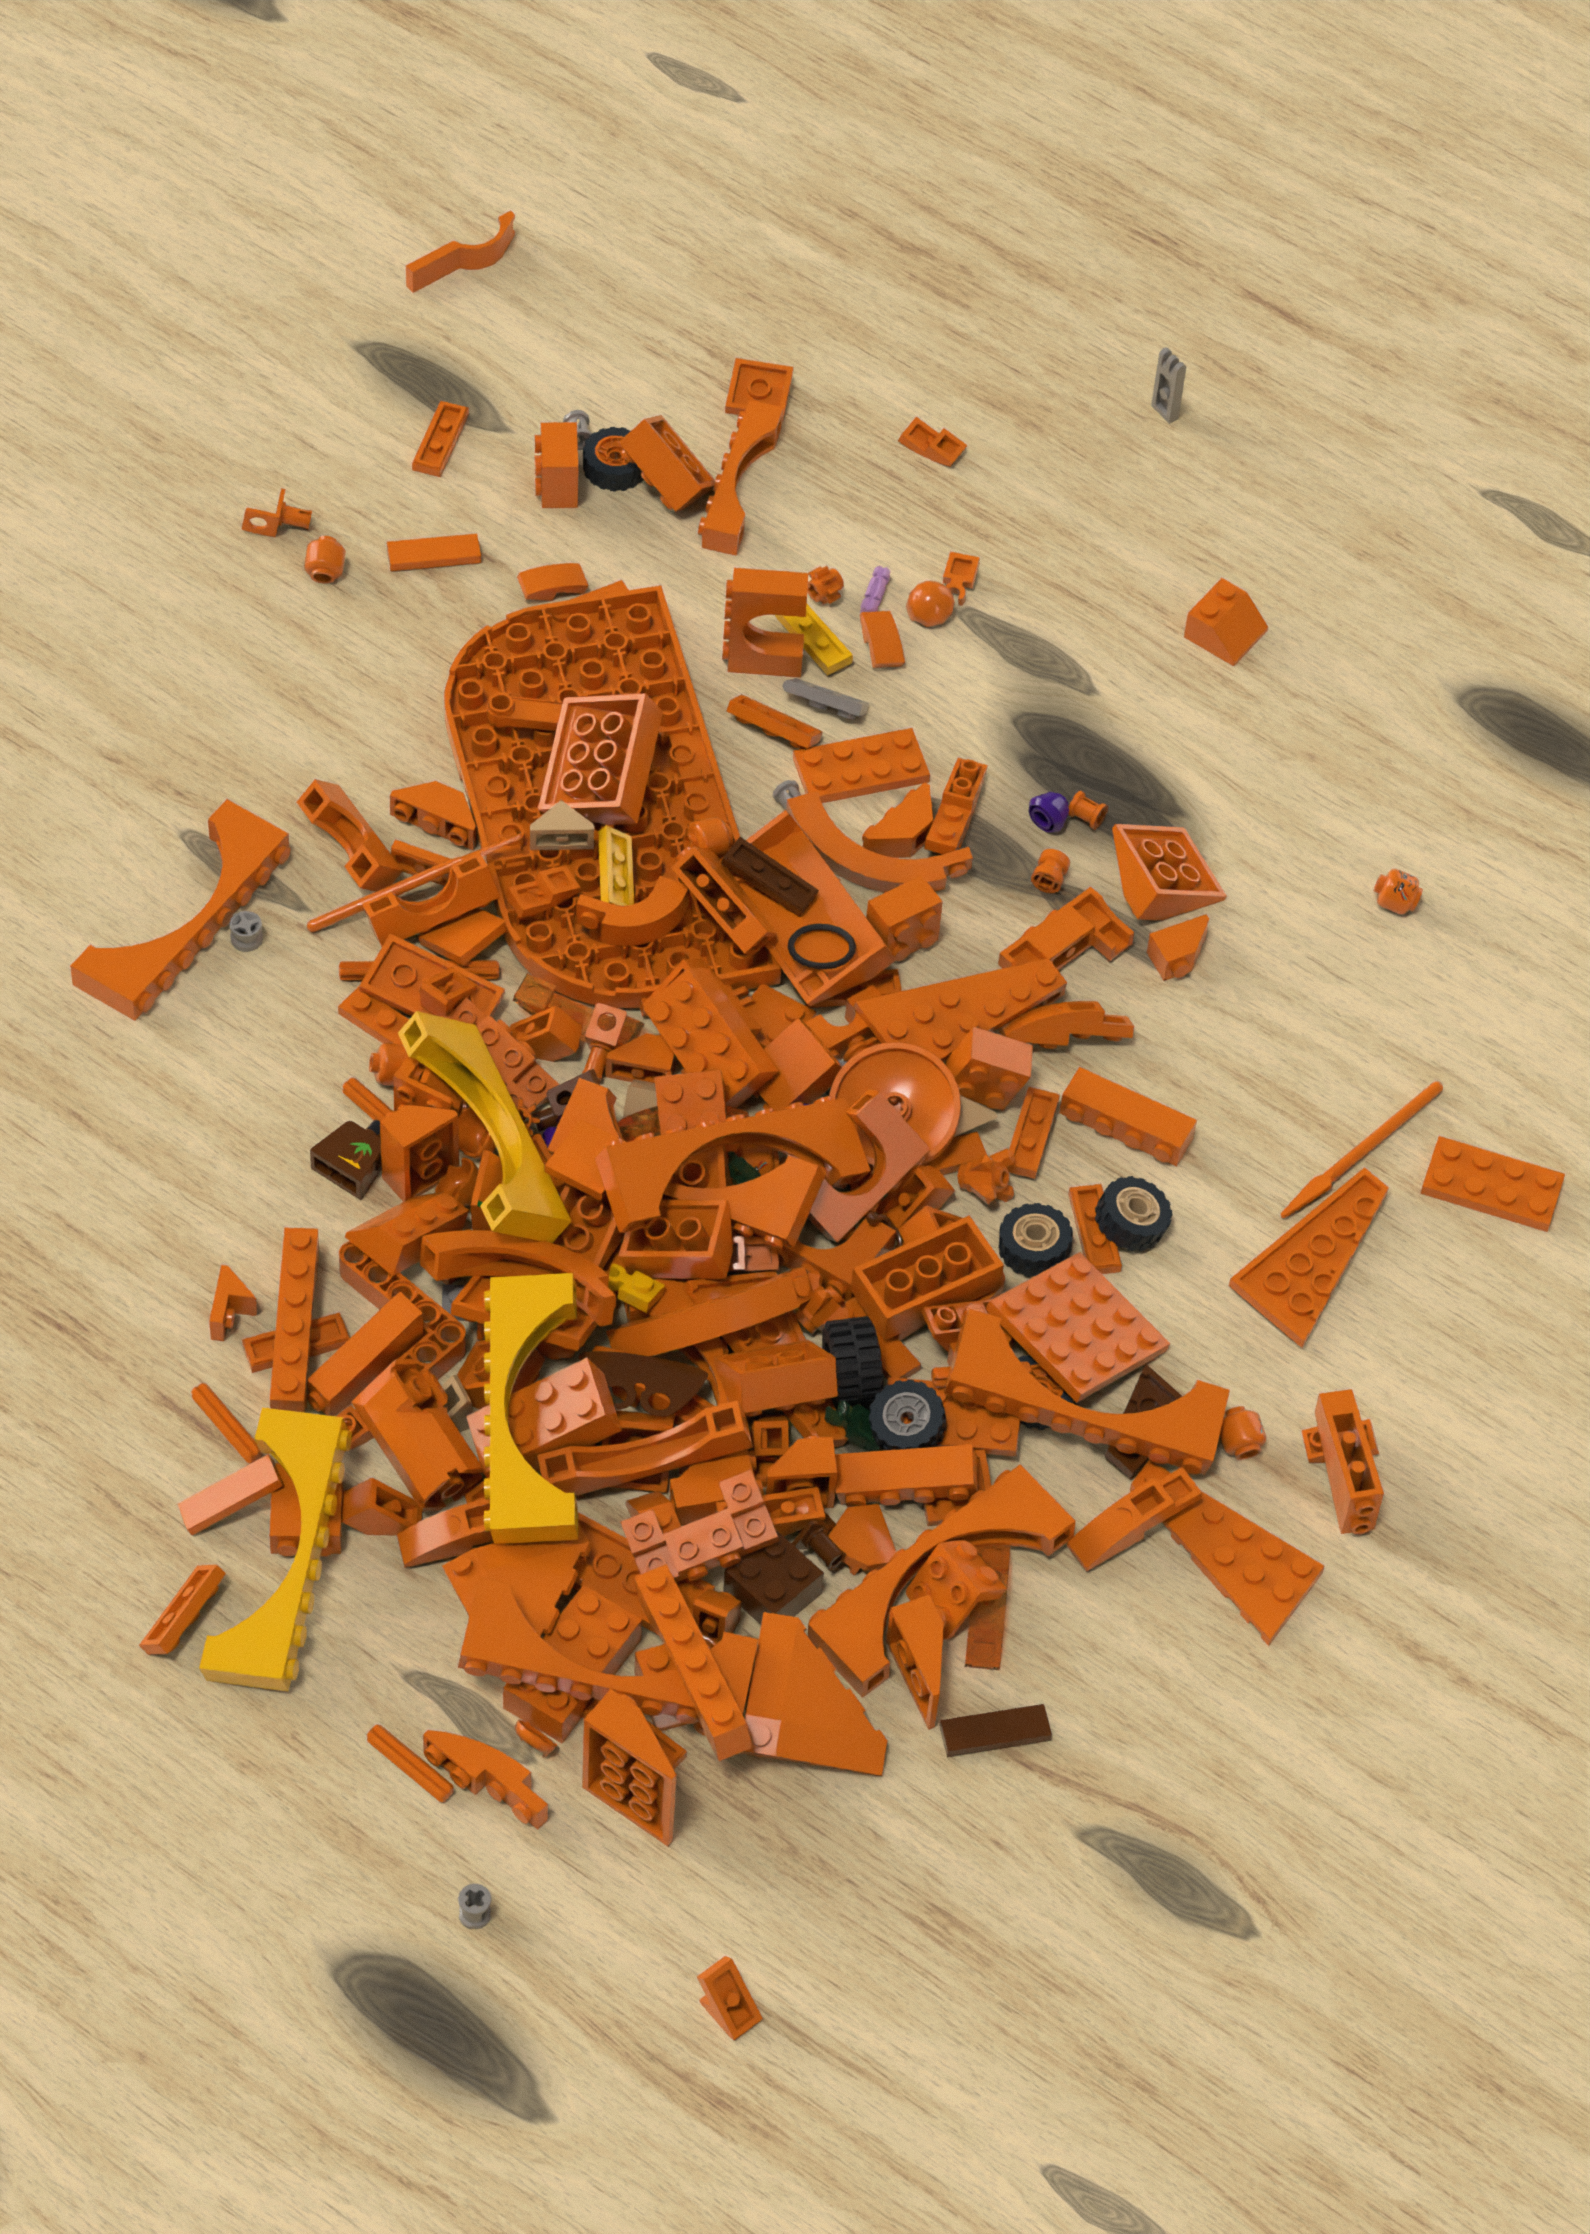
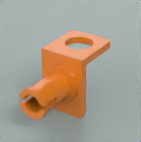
M281 488L276 514L246 508L242 530L274 538L276 537L278 525L281 526L282 523L308 530L312 510L287 506L286 502H283L286 489ZM255 517L262 518L267 524L265 526H256L251 523L250 519Z
M601 1003L595 1005L585 1034L588 1048L591 1051L582 1074L594 1069L598 1080H602L606 1067L607 1053L619 1047L618 1040L627 1017L625 1010ZM604 1014H611L617 1020L616 1026L610 1031H603L598 1027V1020Z

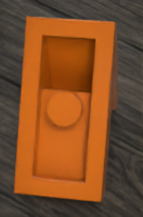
M221 1265L209 1320L211 1340L217 1341L225 1340L227 1328H233L235 1314L257 1315L255 1296L227 1265Z
M724 1956L697 1976L706 1994L699 2000L701 2005L731 2039H737L763 2019L732 1958Z

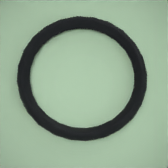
M819 923L803 926L796 930L788 940V950L794 960L806 967L833 969L846 964L853 958L856 952V944L854 938L844 929L830 924ZM826 930L843 936L848 941L849 951L838 961L819 963L802 958L796 952L794 944L796 939L806 932Z

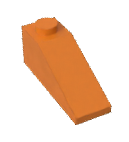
M818 1487L762 1495L774 1528L783 1536L804 1529L812 1520H825L826 1516ZM726 1501L716 1503L715 1513L728 1508Z

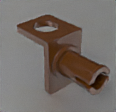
M825 1512L826 1517L824 1521L812 1520L804 1529L797 1531L799 1535L792 1544L797 1549H812L826 1564L828 1569H833L844 1560L846 1553L828 1536L836 1523Z

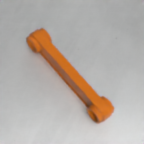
M496 693L488 700L487 718L491 725L498 728L512 726L556 731L563 702L512 697L506 693Z

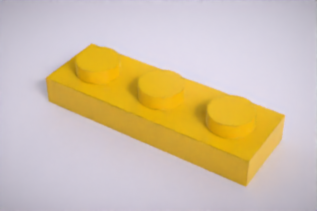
M806 604V617L775 615L789 633L804 634L803 649L827 676L852 663L853 654L808 604Z
M606 825L598 832L601 901L621 906L633 905L632 837Z

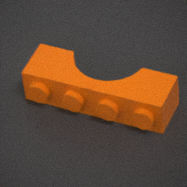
M314 779L296 803L312 824L325 830L342 845L350 859L344 867L360 888L376 892L392 885L403 872V869L342 788L337 784Z
M479 852L450 865V874L446 885L437 895L421 902L405 901L390 891L362 905L374 935L382 947L390 933L403 940L418 933H426L440 923L447 920H456L463 913L489 905L493 900L500 898L489 867Z

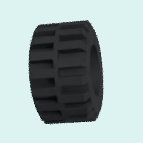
M868 1316L826 1321L822 1333V1349L836 1357L838 1396L832 1397L833 1401L837 1406L874 1401L876 1394L880 1393L883 1389V1369L878 1336L872 1321Z

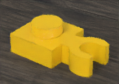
M618 1264L611 1265L608 1288L611 1291H619L618 1299L647 1313L663 1296L664 1284L637 1270L632 1275H629L622 1266Z

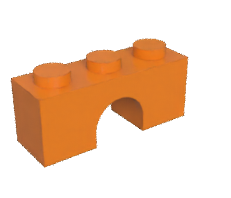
M871 985L848 998L845 1011V1019L849 1023L848 1025L834 1026L828 1023L821 1014L805 1023L811 1027L835 1058L841 1060L852 1045L875 1036L854 1009L855 1002L882 995Z

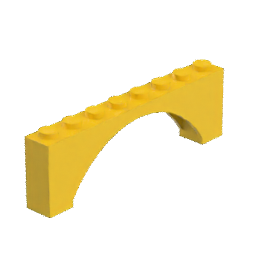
M416 1011L398 1032L408 1056L417 1059L431 1069L469 1104L487 1128L498 1150L503 1172L502 1184H499L480 1205L493 1232L553 1243L572 1222L549 1174L545 1172L544 1163L477 1026Z
M573 1273L491 1277L490 1291L484 1292L485 1310L490 1311V1321L484 1323L485 1341L490 1342V1352L484 1353L485 1373H490V1383L484 1384L485 1404H490V1415H484L485 1436H490V1446L484 1447L485 1467H490V1478H484L485 1499H490V1510H484L485 1532L491 1531L494 1544L578 1540V1505L575 1493L561 1491L540 1476L528 1464L513 1441L509 1432L508 1420L509 1401L513 1385L529 1355L553 1330L567 1320L577 1319V1295Z
M262 1407L254 1440L261 1453L270 1454L284 1468L294 1482L301 1509L299 1546L287 1576L263 1606L233 1628L217 1636L207 1635L199 1669L206 1681L289 1692L291 1680H296L299 1671V1661L296 1658L299 1647H303L306 1641L307 1629L304 1626L307 1614L312 1613L314 1607V1593H312L314 1581H319L321 1576L322 1561L319 1559L322 1548H326L329 1542L328 1520L329 1516H334L336 1511L337 1496L335 1495L337 1483L341 1484L343 1481L345 1467L342 1460L344 1452L350 1450L352 1432L348 1430L343 1417Z

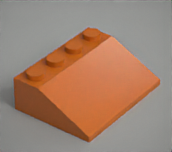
M646 693L564 698L538 810L541 813H546L562 800L591 822L608 825L638 824L663 711Z
M610 1689L584 1719L582 1788L669 1847L673 1842L677 1774L636 1702L628 1695H620Z

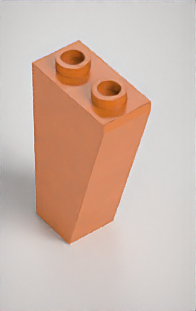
M693 846L692 848H685L677 855V862L671 869L744 954L755 955L777 934L732 874L721 864V860L713 851Z
M1353 1390L1320 1393L1315 1408V1417L1341 1534H1363L1375 1528L1384 1496L1383 1488Z

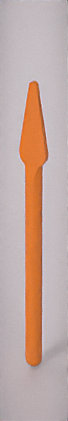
M522 834L509 837L464 856L447 860L308 921L307 929L310 932H316L364 911L362 904L390 891L399 896L450 873V865L479 852L484 856L521 838Z
M1438 1081L1431 1083L1324 1174L1311 1179L1281 1212V1218L1288 1217L1330 1190L1334 1181L1439 1095L1443 1090L1442 1083Z

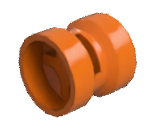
M1056 849L1044 850L1038 859V866L1034 869L1031 876L1032 884L1042 892H1058L1063 884V876L1070 867L1069 857Z

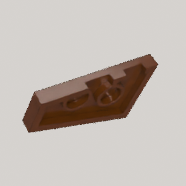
M1145 1364L1123 1414L1153 1410L1181 1398L1182 1395ZM1110 1445L1104 1455L1129 1479L1149 1460V1457L1136 1453H1122L1116 1447Z

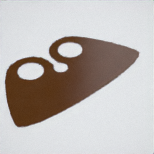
M591 1351L579 1354V1361L588 1358L604 1373L609 1388L619 1386L627 1392L625 1401L614 1403L615 1410L628 1408L632 1405L636 1397L634 1385L642 1383L646 1387L640 1396L642 1408L654 1416L666 1417L672 1415L696 1395L708 1378V1373L700 1368L657 1357L607 1351ZM663 1393L669 1397L670 1405L666 1409L656 1410L649 1405L648 1399L652 1394Z

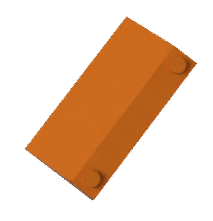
M786 810L746 840L819 890L817 896L799 917L728 869L777 933L765 946L809 1007L871 980L897 960L806 834ZM819 923L830 924L844 929L854 938L856 952L849 962L840 967L814 969L806 967L793 959L788 950V940L796 930L803 926ZM826 930L806 932L800 935L794 944L796 952L802 958L819 963L838 961L849 951L848 941L843 936Z

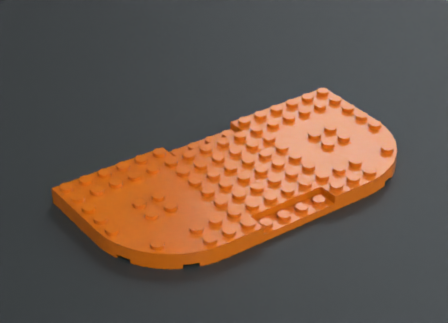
M658 585L527 607L506 615L505 620L498 622L492 627L487 625L477 632L462 647L450 667L444 691L445 724L460 781H463L481 848L517 834H522L521 838L483 856L500 895V898L493 901L498 917L506 921V932L503 935L518 961L535 978L563 995L588 1004L596 1005L601 1003L615 1008H639L641 998H649L660 986L658 985L659 979L667 978L683 959H703L724 985H736V987H732L733 990L742 986H746L747 989L758 988L761 984L767 986L780 984L781 967L764 945L755 955L744 954L691 891L689 906L678 925L665 936L646 944L636 946L605 944L601 942V931L588 929L576 923V903L581 894L601 900L598 832L606 825L632 837L634 904L643 901L651 894L659 876L682 882L671 867L677 862V855L685 849L683 836L687 833V828L691 822L717 817L730 826L733 835L732 846L740 837L662 586ZM570 613V616L564 623L556 622L553 619V615ZM496 693H506L512 697L563 702L564 698L646 693L663 711L638 824L608 825L591 822L594 824V849L530 850V825L544 814L538 810L556 731L512 726L504 728L494 727L487 718L489 698ZM566 865L580 885V892L550 909L520 919L505 897L507 888L535 881L539 871ZM645 981L646 986L651 985L634 989L636 982Z

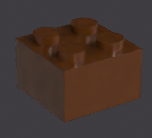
M777 1530L779 1542L740 1557L741 1561L726 1568L724 1572L723 1591L742 1601L741 1608L760 1625L763 1612L795 1617L822 1594L824 1572Z

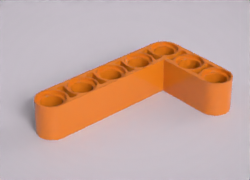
M350 1241L340 1247L339 1271L341 1278L380 1310L396 1294L401 1292L423 1313V1321H431L423 1322V1338L398 1359H413L418 1363L415 1367L416 1370L423 1373L427 1369L434 1374L437 1380L462 1360L466 1353V1331L460 1321L450 1315L449 1312L401 1273L392 1276ZM448 1340H454L455 1342L449 1343V1342H446V1341H448ZM423 1361H431V1363H427V1364H426V1363H422V1362H423Z

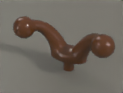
M869 1212L867 1214L866 1220L869 1224L874 1225L880 1221L896 1230L895 1239L897 1240V1245L894 1249L903 1246L904 1241L898 1228L887 1215L877 1214L876 1212Z

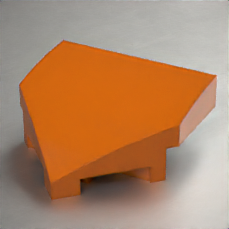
M879 1504L846 1508L828 1535L846 1553L843 1562L848 1565L850 1573L854 1576L860 1568L864 1571L880 1570L889 1563L890 1558L896 1553Z

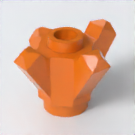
M1006 1148L990 1156L984 1154L974 1161L962 1163L957 1175L960 1188L973 1192L988 1205L996 1198L1004 1202L1011 1200L1014 1196V1190L1012 1186L1008 1185L1009 1171L1007 1167L1014 1164V1153Z
M816 1270L809 1272L808 1279L813 1296L809 1301L800 1304L799 1310L795 1313L796 1319L813 1334L817 1329L821 1331L826 1321L854 1318L855 1315L852 1310L841 1306L845 1303L844 1297L831 1285L826 1289L822 1286L823 1277L820 1272Z

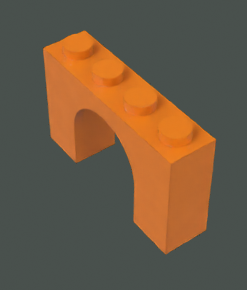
M734 568L733 580H727L726 599H732V601L726 600L724 619H730V621L724 622L723 639L729 641H723L722 659L728 660V672L801 678L804 634L765 631L755 627L749 621L763 615L806 617L809 573Z
M868 1089L846 1111L873 1145L875 1162L869 1178L860 1187L847 1192L836 1191L824 1179L808 1215L809 1220L827 1239L835 1242L848 1238L856 1228L854 1225L862 1217H866L869 1212H874L879 1206L878 1201L886 1193L894 1192L901 1185V1178L909 1170L918 1168L925 1160L924 1155L930 1150L928 1145L879 1091Z
M865 1218L847 1241L834 1248L816 1249L804 1245L799 1240H797L794 1248L783 1245L782 1249L778 1248L779 1266H786L789 1269L804 1266L807 1276L809 1272L819 1271L823 1277L822 1286L826 1289L831 1285L847 1302L855 1297L851 1291L853 1268L894 1250L896 1230L880 1221L871 1225ZM754 1233L752 1235V1237H762Z

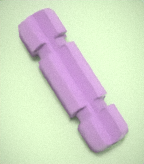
M877 566L874 569L865 598L861 603L860 613L878 611V606L886 589L885 586L890 579L889 568Z

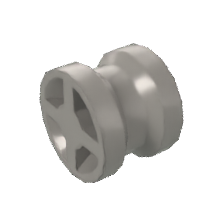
M250 911L236 913L229 923L231 944L234 948L243 952L258 949L263 941L260 917Z

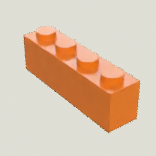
M1081 1067L1078 1068L1062 1094L1059 1112L1073 1122H1080L1095 1129L1102 1135L1113 1137L1130 1148L1139 1149L1154 1156L1161 1162H1167L1176 1167L1194 1139L1197 1120Z
M972 1444L835 1454L837 1466L836 1495L841 1505L845 1504L847 1507L866 1505V1503L880 1502L882 1505H897L900 1503V1500L929 1503L933 1502L935 1498L943 1497L961 1501L968 1499L969 1496L978 1491L977 1455Z

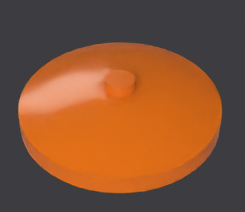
M901 1042L874 1045L853 1056L845 1063L835 1077L829 1096H832L833 1100L846 1097L849 1108L868 1089L879 1091L930 1148L924 1155L925 1160L921 1165H926L937 1158L954 1138L961 1115L959 1089L948 1067L928 1050ZM855 1123L869 1167L873 1169L875 1162L873 1145L866 1134Z

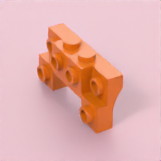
M1089 887L1059 910L1051 911L1039 925L1028 928L1021 938L999 953L998 965L1001 968H1007L1049 958L1057 970H1059L1090 946L1096 948L1110 961L1133 944L1134 931L1111 911L1097 891ZM1065 989L1048 998L1047 1000L1043 1001L1036 1007L1038 1008L1054 1003L1056 1000L1065 995Z
M467 997L445 1017L477 1026L515 1106L518 1105L519 1099L523 1098V1106L529 1108L535 1104V1111L548 1102L547 1091L558 1086L559 1083L536 1063V1058L534 1057L536 1053L525 1041L519 1043L511 1036L513 1032L504 1021L499 1019L496 1022L490 1015L486 1016ZM518 1110L522 1120L524 1121L527 1117L523 1116L522 1110Z
M752 1470L719 1482L728 1506L727 1509L663 1534L653 1509L621 1521L620 1523L640 1574L667 1564L676 1583L687 1578L689 1581H694L706 1576L709 1569L719 1565L722 1568L733 1566L741 1561L740 1557L779 1542L780 1540Z

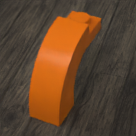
M659 876L651 894L643 901L633 905H614L581 894L576 903V923L588 929L601 931V942L616 946L646 944L665 936L678 925L689 906L690 890L682 882Z

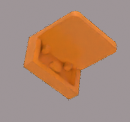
M966 1539L939 1543L906 1589V1595L910 1601L930 1595L934 1605H939L942 1608L946 1619V1625L943 1627V1639H950L954 1636L977 1602L1000 1599L1007 1590L998 1579L997 1573L987 1566L977 1554V1549L967 1542Z

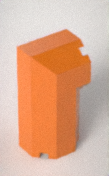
M395 1359L351 1403L422 1512L439 1511L446 1507L443 1500L452 1497L454 1501H457L471 1491L481 1481L482 1476L480 1472H483V1467L447 1414V1408H443L448 1402V1395L434 1374L427 1369L420 1373L415 1369L418 1363L413 1359Z

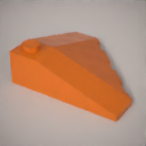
M578 1524V1540L493 1543L474 1548L442 1565L468 1616L470 1615L479 1576L514 1584L512 1594L520 1610L541 1637L542 1633L550 1635L560 1614L559 1610L555 1608L561 1593L569 1595L578 1576L577 1570L573 1568L580 1555L581 1557H587L592 1546Z
M763 1612L745 1714L752 1748L741 1752V1754L882 1776L887 1739L880 1729L877 1731L863 1714L866 1710L851 1689L846 1690L834 1673L836 1668L820 1647L816 1649L804 1632L807 1628L799 1617Z

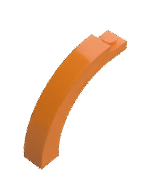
M817 791L787 799L786 811L797 822L830 869L848 881L880 892H887L922 875L934 891L944 890L946 887V876L950 875L951 878L960 877L972 868L973 857L969 847L922 859H899L877 854L852 841L834 824L824 809Z
M482 1230L449 1231L422 1236L420 1265L436 1281L464 1276L509 1277L573 1273L577 1305L600 1327L612 1324L613 1313L616 1307V1295L608 1288L609 1274L587 1258L569 1249L547 1241H538Z
M796 1267L728 1295L676 1311L632 1320L606 1331L613 1349L631 1354L653 1356L720 1337L774 1318L800 1307V1304L812 1298L813 1292L805 1267Z

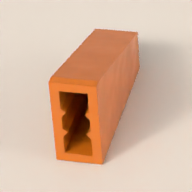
M399 1292L307 1379V1400L316 1411H322L325 1415L336 1416L352 1404L351 1401L395 1359L400 1358L423 1338V1313L403 1293Z

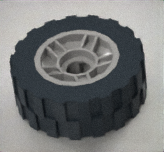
M909 1379L902 1382L901 1380L895 1381L894 1384L883 1387V1390L874 1397L875 1400L869 1408L871 1413L869 1415V1422L873 1438L875 1437L879 1448L882 1447L885 1451L937 1447V1444L943 1440L944 1430L946 1431L947 1425L943 1402L940 1396H937L936 1391L932 1387H927L926 1383L921 1381L920 1383L914 1382V1380ZM908 1416V1419H912L913 1421L909 1424L903 1423V1418Z

